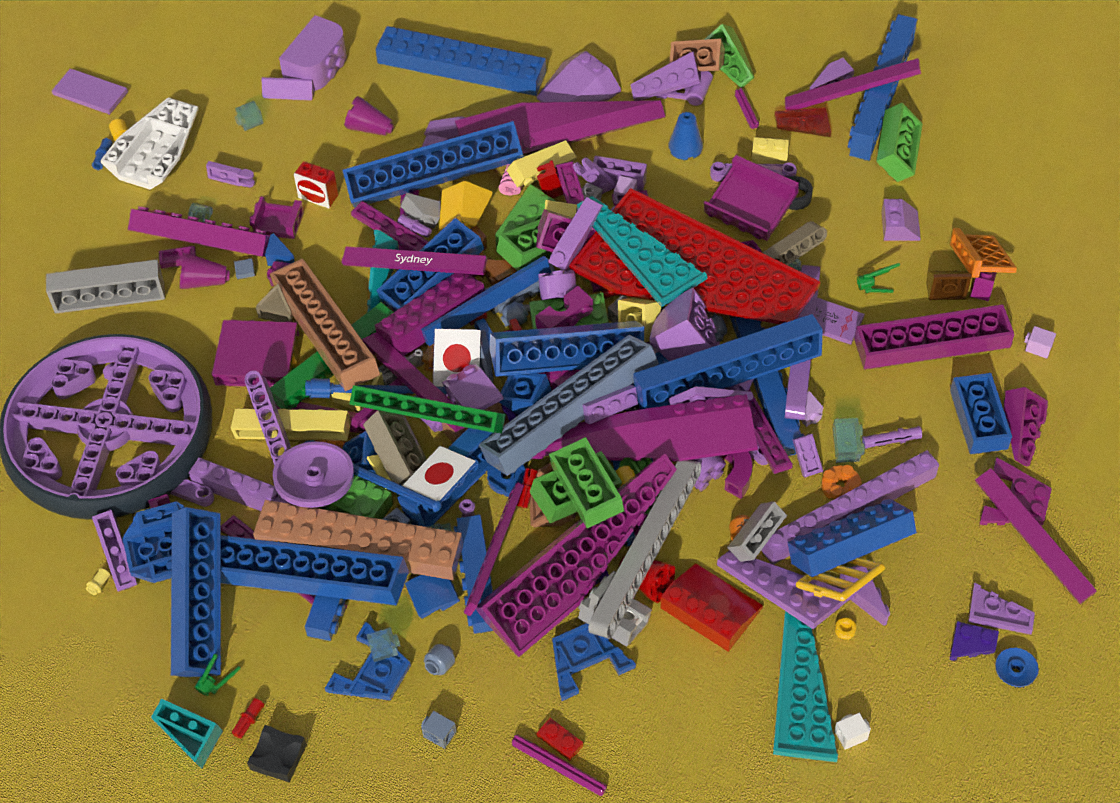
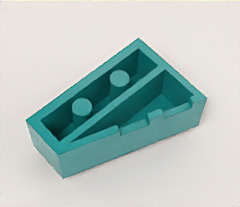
M162 698L151 716L163 731L201 769L223 732L216 723Z

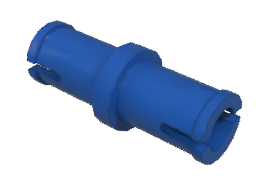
M108 138L102 139L100 147L95 152L92 167L96 170L103 168L101 159L113 145V142Z

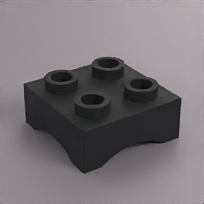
M265 725L259 742L247 762L249 769L290 783L307 745L305 738L299 735L287 734Z

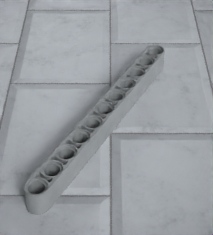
M685 460L676 463V472L660 492L591 617L588 626L589 633L608 639L614 635L700 476V462Z

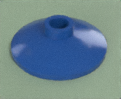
M1009 648L1002 651L995 663V669L1000 679L1014 687L1028 686L1034 682L1038 675L1039 669L1036 659L1032 654L1020 648Z

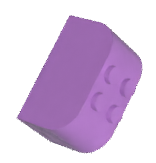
M315 15L280 56L279 61L283 78L310 79L313 82L314 91L325 87L334 78L336 72L343 67L347 58L341 26Z

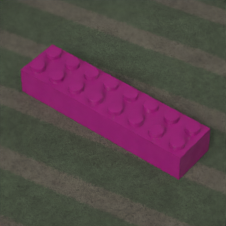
M996 305L860 325L856 327L854 341L863 369H871L1011 348L1014 331L1004 305Z

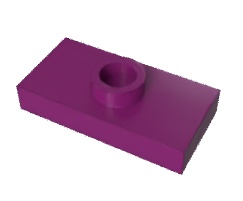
M195 246L159 251L160 268L181 266L183 253L196 256Z

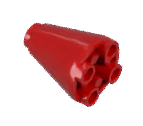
M624 556V557L622 558V560L620 561L619 567H620V565H621L623 559L625 558V556ZM654 560L639 590L650 600L659 603L662 594L674 581L675 566L668 562Z

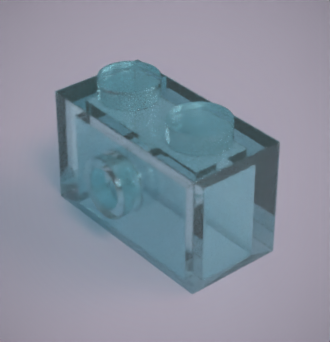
M858 418L834 419L832 429L836 463L860 462L861 456L865 453L864 443H861L860 437L863 435L862 425H859Z

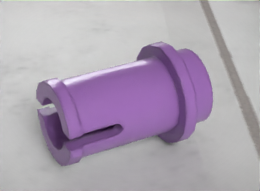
M469 499L463 500L459 504L462 517L474 516V502Z

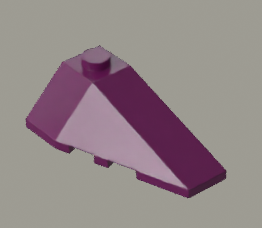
M1022 387L1005 392L1004 412L1012 434L1011 446L1014 460L1027 467L1030 466L1036 449L1034 444L1036 438H1040L1041 435L1039 431L1041 424H1045L1048 401L1028 388Z

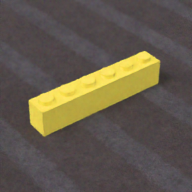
M235 409L231 424V430L235 439H265L255 409ZM277 409L288 440L348 441L351 426L348 411L340 409ZM269 412L265 416V420H269L271 418L272 412ZM278 430L273 431L272 438L278 435Z

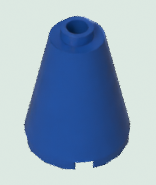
M683 112L679 115L668 143L670 153L677 159L688 160L690 157L694 159L703 150V142L696 117L690 112Z

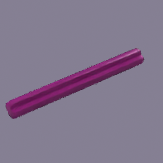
M519 734L513 738L512 746L599 796H603L606 792L607 785Z

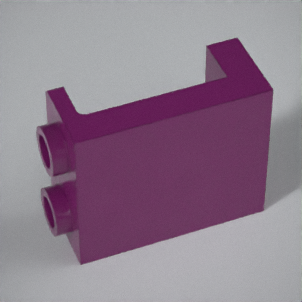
M260 196L259 201L255 204L254 215L250 217L249 222L253 232L259 229L267 231V235L274 233L280 238L295 239L304 214L302 201L295 200L293 206L266 203L265 198Z

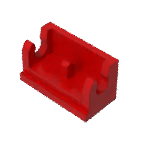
M553 160L537 168L538 172L546 170L545 173L537 176L543 193L551 198L564 195Z

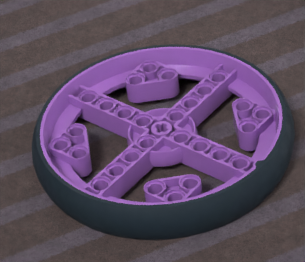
M108 334L84 338L62 346L43 357L20 378L12 389L0 417V455L2 463L15 486L31 501L51 512L71 518L93 520V516L112 510L116 517L129 515L150 507L148 500L166 494L170 495L172 490L190 476L189 471L197 459H202L212 429L210 395L195 367L180 353L161 342L127 334ZM115 362L102 399L91 402L83 409L38 404L52 387L57 398L67 399L95 383L96 375L92 368L93 365ZM139 365L154 370L149 374L148 379L153 392L168 411L176 412L183 406L184 421L135 416L126 405ZM28 428L78 434L86 446L71 487L56 482L62 476V469L57 458L42 438H33L28 442ZM129 440L176 445L162 463H160L159 457L154 451H147L117 469L116 475L121 485L120 487L96 490L109 451L122 447Z

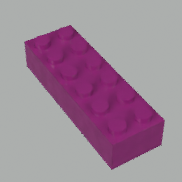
M454 273L375 325L376 332L404 357L425 343L422 328L484 292V284L468 274Z

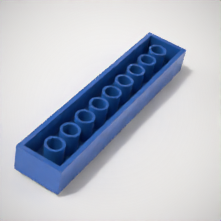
M898 14L896 20H892L891 32L888 31L886 37L887 43H884L881 53L883 55H879L878 66H875L873 71L907 61L913 45L918 19ZM899 80L865 91L863 98L865 102H861L859 107L860 114H856L854 121L856 125L852 126L849 136H852V138H850L848 148H850L849 156L870 161L882 129L885 110L890 107Z
M390 26L386 27L376 47L377 63L533 96H537L546 74V58Z
M514 121L347 168L343 170L351 204L356 207L362 201L371 204L508 165L515 160L523 158L524 155Z
M810 314L633 373L638 406L641 410L670 405L669 398L695 386L725 389L822 356L823 329L814 315Z
M220 535L221 583L397 605L409 573L404 558L400 556Z

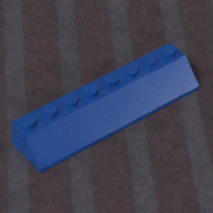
M638 321L490 333V354L495 376L583 369L628 335L644 342V326Z
M185 507L172 513L171 675L201 677L216 653L218 656L208 675L217 676L221 675L220 513Z

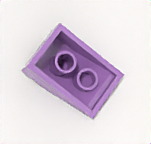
M476 364L466 366L463 371L448 376L447 380L442 382L449 399L455 405L484 410L504 399L484 371Z

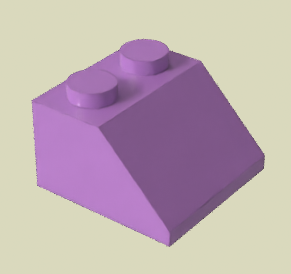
M884 199L881 212L884 241H920L918 211L903 199Z

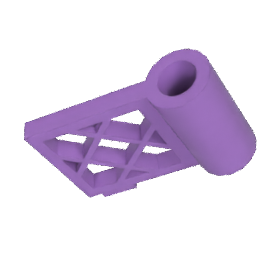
M709 71L698 72L700 84L684 88V93L672 91L656 97L683 99L692 105H701L713 76Z

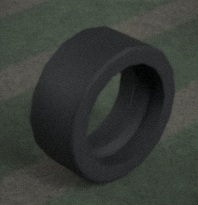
M788 177L798 182V189L806 193L803 197L795 198L788 209H804L811 203L813 187L803 177Z

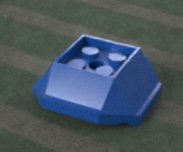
M176 501L136 513L132 524L122 538L131 576L151 583L171 578L172 513L185 508L182 504Z

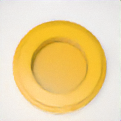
M841 618L836 622L835 633L839 638L851 639L855 635L856 624L852 619Z

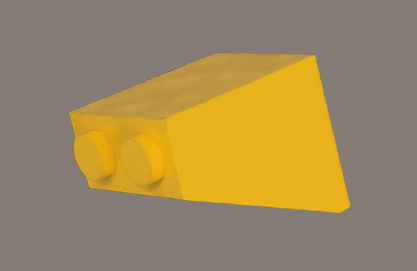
M467 181L442 190L439 230L445 228L454 218L458 219L469 229L475 227L492 196V191Z

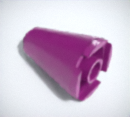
M355 97L352 102L354 106L351 110H348L345 119V128L387 136L388 133L391 134L394 129L393 120L362 97Z
M183 253L180 289L223 285L225 281H229L230 270H226L227 266Z

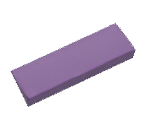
M262 77L263 98L313 99L314 87L310 79Z

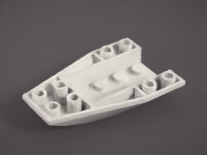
M167 98L118 137L101 159V163L121 181L146 189H152L161 184L181 158L199 109L198 106Z

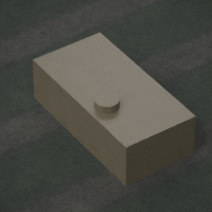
M378 410L363 424L390 480L403 486L427 460L405 416Z

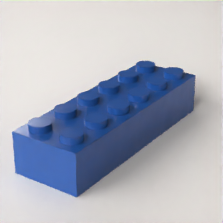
M454 218L420 251L478 255L484 250L481 238ZM399 269L376 291L382 303L393 312H396L454 273Z
M468 428L448 448L453 452L475 460L477 465L444 499L438 512H434L431 508L402 495L397 498L404 514L410 519L411 525L430 528L488 470L490 464L487 463L479 444L494 434L493 432Z
M886 499L878 505L866 507L863 511L856 514H849L846 518L833 521L825 527L813 529L808 534L796 536L787 544L791 563L809 576L814 577L917 532L913 511L892 499Z

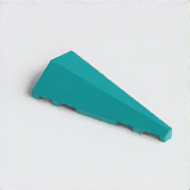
M374 230L375 245H373V248L399 250L398 241L380 230ZM370 268V299L367 300V312L382 302L376 290L391 277L393 269Z

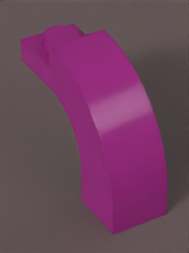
M749 452L720 455L733 468L725 479L724 490L742 499L751 482V456Z

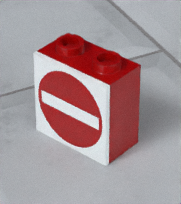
M305 161L301 163L294 173L298 198L330 208L338 197L334 171Z

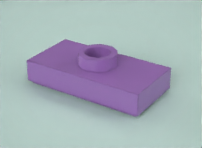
M813 434L792 439L803 477L823 472Z

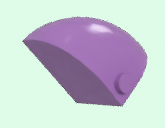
M694 288L685 291L671 301L658 315L652 326L650 343L669 361L720 345V342H716L714 335L717 333L712 318L708 319L704 310L706 306Z

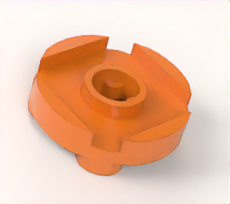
M834 466L825 470L821 489L827 498L836 499L861 486L862 482L859 474L854 471L852 466ZM842 481L845 483V487L837 485V483Z

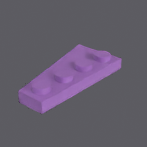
M691 52L632 83L631 89L634 101L644 100L700 84L694 53Z

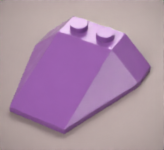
M587 51L574 54L560 65L538 94L537 100L540 102L607 101L621 92V88L606 65Z

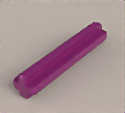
M742 88L736 89L735 97L750 128H758L759 121Z

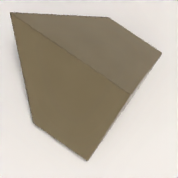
M277 284L257 304L258 317L274 322H294L291 310L279 284Z

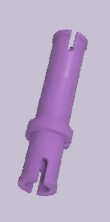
M920 426L863 436L862 444L864 449L897 442L902 444L908 440L921 439L922 430Z

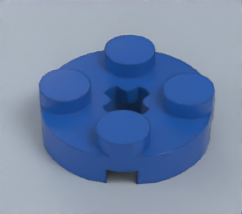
M490 465L487 472L488 485L496 493L509 497L516 483L522 484L525 475L524 465H521L515 472L511 473L509 479H504V473Z

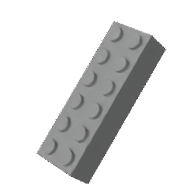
M148 260L46 274V292L53 310L57 314L165 300V282L158 260Z

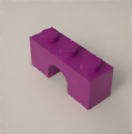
M577 286L564 295V308L567 310L559 312L548 306L535 315L536 328L543 329L576 325L579 320L589 316L593 311V299Z

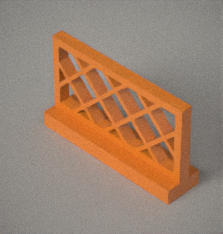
M953 228L950 246L972 277L979 278L980 272L1016 273L1017 267L994 235L964 234L960 228Z

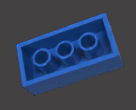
M986 373L953 378L950 393L969 453L977 454L1008 450L1012 434L992 374Z

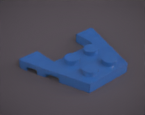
M365 622L356 638L357 641L372 647V652L354 681L334 673L327 683L325 691L333 694L391 700L410 669L411 663L396 648L389 645L383 636L375 632L369 623Z
M587 623L552 638L561 701L579 694V689L571 676L572 674L609 658L617 674L621 675L636 668L635 662L632 659H628L621 649L608 641V638L589 633V624Z

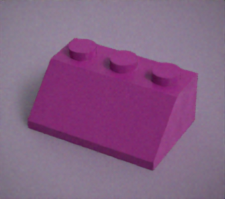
M544 209L538 225L536 247L553 252L573 217ZM593 227L591 228L582 248L586 245V243L596 232V230Z

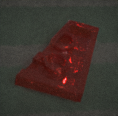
M826 107L774 112L777 129L831 137Z

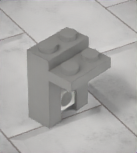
M615 571L608 577L605 576L600 585L592 589L589 597L581 601V605L578 607L580 609L578 616L580 620L589 624L591 617L616 574ZM633 599L612 638L627 647L648 624L652 609Z

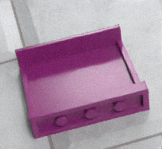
M735 155L732 159V167L710 201L704 202V213L709 217L722 220L727 225H733L742 232H748L757 239L768 241L797 196L799 183Z
M223 320L212 372L215 385L246 387V374L250 371H257L266 378L269 387H272L290 373L296 336H299L297 323ZM259 377L253 380V385L259 382Z

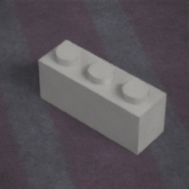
M774 501L760 504L727 548L740 562L754 560L787 515Z

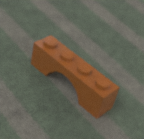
M476 225L470 228V230L481 238L484 250L478 255L486 256L484 252L487 249V236ZM487 257L484 275L491 286L517 272L506 260H493Z

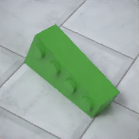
M530 184L496 232V249L500 234L541 219L545 208V200H555Z

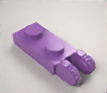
M588 158L582 159V165L578 162L573 164L574 171L578 175H581L590 184L603 189L602 194L616 187V181Z
M208 161L206 164L209 179L247 188L253 187L255 181L252 179L254 173L249 169L241 170Z

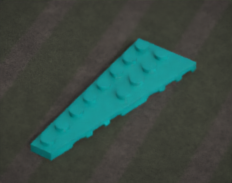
M589 197L603 205L592 227L661 307L670 303L685 291L707 280L705 272L702 273L697 270L695 265L681 259L680 255L668 250L664 244L648 233H643L637 229L636 225L624 220L620 214H615L609 210L607 205L595 197ZM583 201L577 204V209L580 208Z
M785 611L773 755L837 762L838 754L835 746V737L831 727V718L828 712L827 698L812 628Z

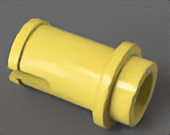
M100 568L94 578L87 583L86 590L93 595L100 593L102 586L110 577V573Z

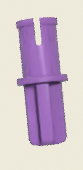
M404 214L398 219L399 224L428 238L432 233L430 228L420 224L417 219H411Z

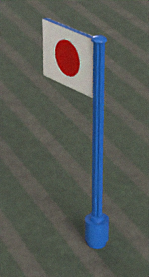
M434 329L433 384L443 394H447L442 382L447 380L448 376L458 374L468 365L476 364L479 367L480 330ZM311 378L305 381V396H310V398H329L333 392L352 393V389L345 391L340 384L330 383V379ZM358 385L393 393L414 394L407 386Z
M308 440V441H305L304 443H307V442H316V441H314V440H310V441H309V440ZM439 446L403 486L353 464L355 475L431 508L434 512H438L444 499L477 463L475 460Z

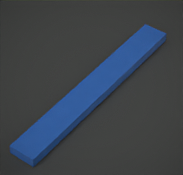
M542 256L422 328L426 344L429 346L434 344V329H459L539 281L538 274H550L551 269L548 259Z

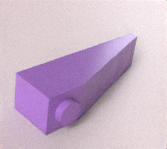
M588 197L585 198L557 243L548 263L563 271L570 270L569 265L580 252L603 205Z
M112 510L93 516L92 519L117 591L119 592L138 585L136 578L131 576L123 536L115 514Z

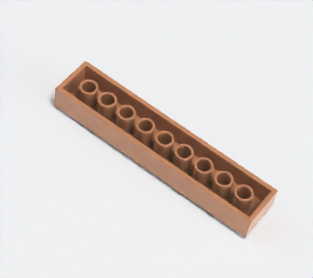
M303 259L270 273L274 287L279 284L292 315L345 391L352 389L353 385L358 386L380 375L374 356Z
M265 500L253 533L256 540L400 556L404 558L409 573L454 580L463 548L462 533L317 508L300 507Z

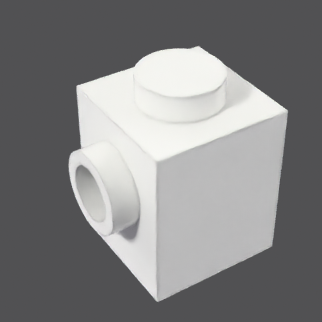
M860 713L846 715L841 721L836 723L835 733L845 750L868 740L871 730L868 721L863 719Z

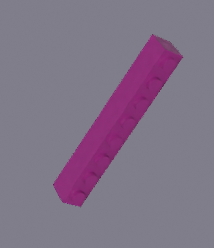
M138 206V209H131L128 230L266 257L265 253L270 239V235L266 234L267 231L256 229L255 232L249 231V227L239 226L236 229L232 228L233 224L229 223L216 225V221L205 219V222H201L198 217L188 216V219L182 218V214L171 213L170 216L165 215L166 211L155 209L154 212H150L149 208Z

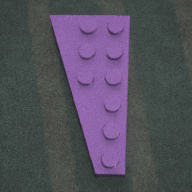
M730 550L717 560V566L812 629L851 599L850 596L845 601H838L825 596H814V593L796 587V582L803 575L758 559L740 562ZM814 579L809 582L838 592L844 591Z

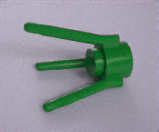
M900 263L869 274L857 276L859 290H865V293H893V289L871 287L875 285L874 277L899 267Z
M215 653L204 674L194 686V689L207 697L210 692L215 695L218 689L231 679L241 667L238 666L218 684L214 685L215 679L208 674L218 656Z

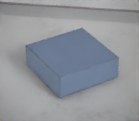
M252 259L234 261L237 279L255 276Z

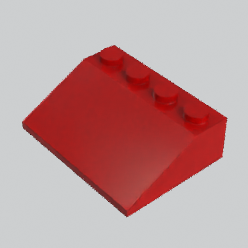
M695 563L674 580L662 594L660 608L729 652L762 610L763 605Z

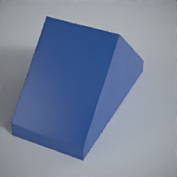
M274 233L271 234L265 253L267 265L272 266L274 261L294 263V255Z

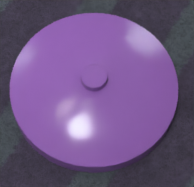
M307 442L292 447L280 456L273 469V481L278 494L293 505L307 508L321 507L339 500L348 492L354 480V468L349 455L340 447L326 442Z

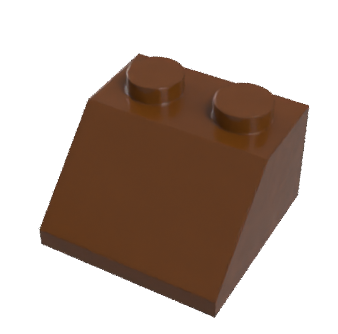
M957 270L929 271L926 282L928 299L966 300L972 277L971 273Z

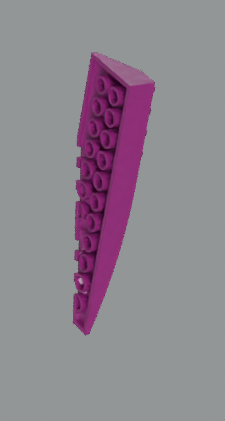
M661 100L518 103L455 120L459 136L514 121L523 155L527 156L565 140L568 144L665 118L666 116Z
M747 394L630 411L611 415L591 424L585 421L580 422L576 427L563 434L561 438L548 445L545 450L532 457V459H543L544 456H549V454L585 437L595 454L602 451L607 460L631 458L633 461H641L642 458H653V461H655L661 455L666 454L668 458H671V461H685L758 450L750 404Z
M666 454L661 455L617 489L622 498L623 512L589 528H586L582 519H580L478 604L477 612L517 657H520L581 605V601L585 599L589 590L594 587L599 576L604 573L609 562L616 556L634 531L633 529L636 524L641 521L646 510L654 503L656 496L663 490L677 469Z

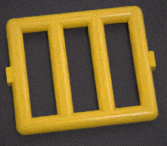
M861 556L847 563L871 569L867 573L842 565L829 570L857 578L856 582L823 573L814 577L806 574L796 582V587L812 592L814 596H825L838 601H845L883 572L885 566ZM814 579L845 588V590L838 592L809 582Z

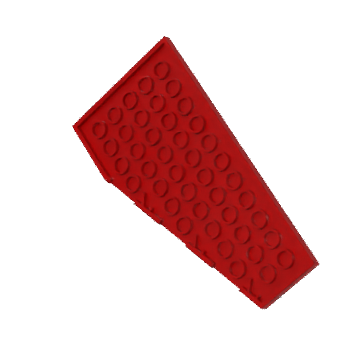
M632 188L628 190L612 210L615 214L623 216V219L630 224L636 225V228L643 233H648L664 244L674 254L680 255L681 259L687 263L695 265L697 270L707 274V280L694 287L706 306L704 308L705 311L780 325L797 319L820 287V281ZM597 231L569 265L570 270H574L575 273L616 294L656 301Z

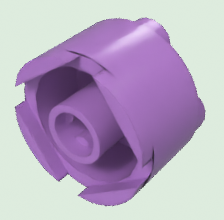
M560 270L553 271L552 274H538L541 300L564 298V295L577 287L574 270L564 272Z
M720 456L691 460L701 463V473L694 485L700 491L707 488L708 482L711 479L717 480L723 474L721 469L725 466V461Z

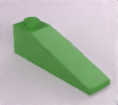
M721 24L704 39L722 40L725 55L724 64L720 70L738 86L743 88L755 78L740 39L733 27Z

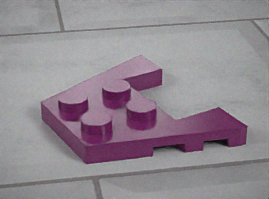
M996 458L993 471L1000 479L1012 482L1011 492L1036 521L1043 525L1052 488L1005 461ZM984 506L980 525H987L988 523L1005 525V523H1010L999 509Z

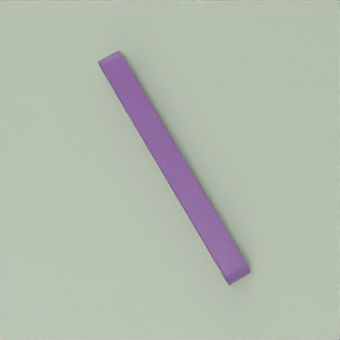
M802 265V273L819 281L820 266ZM818 290L798 318L813 314L815 317ZM811 359L790 366L785 418L805 420Z

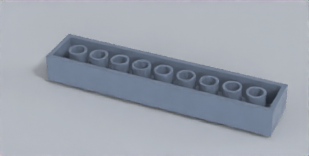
M631 335L625 337L503 426L502 434L494 433L481 442L479 447L487 463L507 476L515 472L517 468L530 461L532 457L545 450L548 445L561 438L563 434L576 427L578 423L585 419L582 404L633 384V373L658 365L659 363L652 346Z

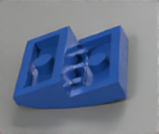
M419 575L405 583L417 614L421 619L438 609L444 611L460 601L452 581L448 579Z

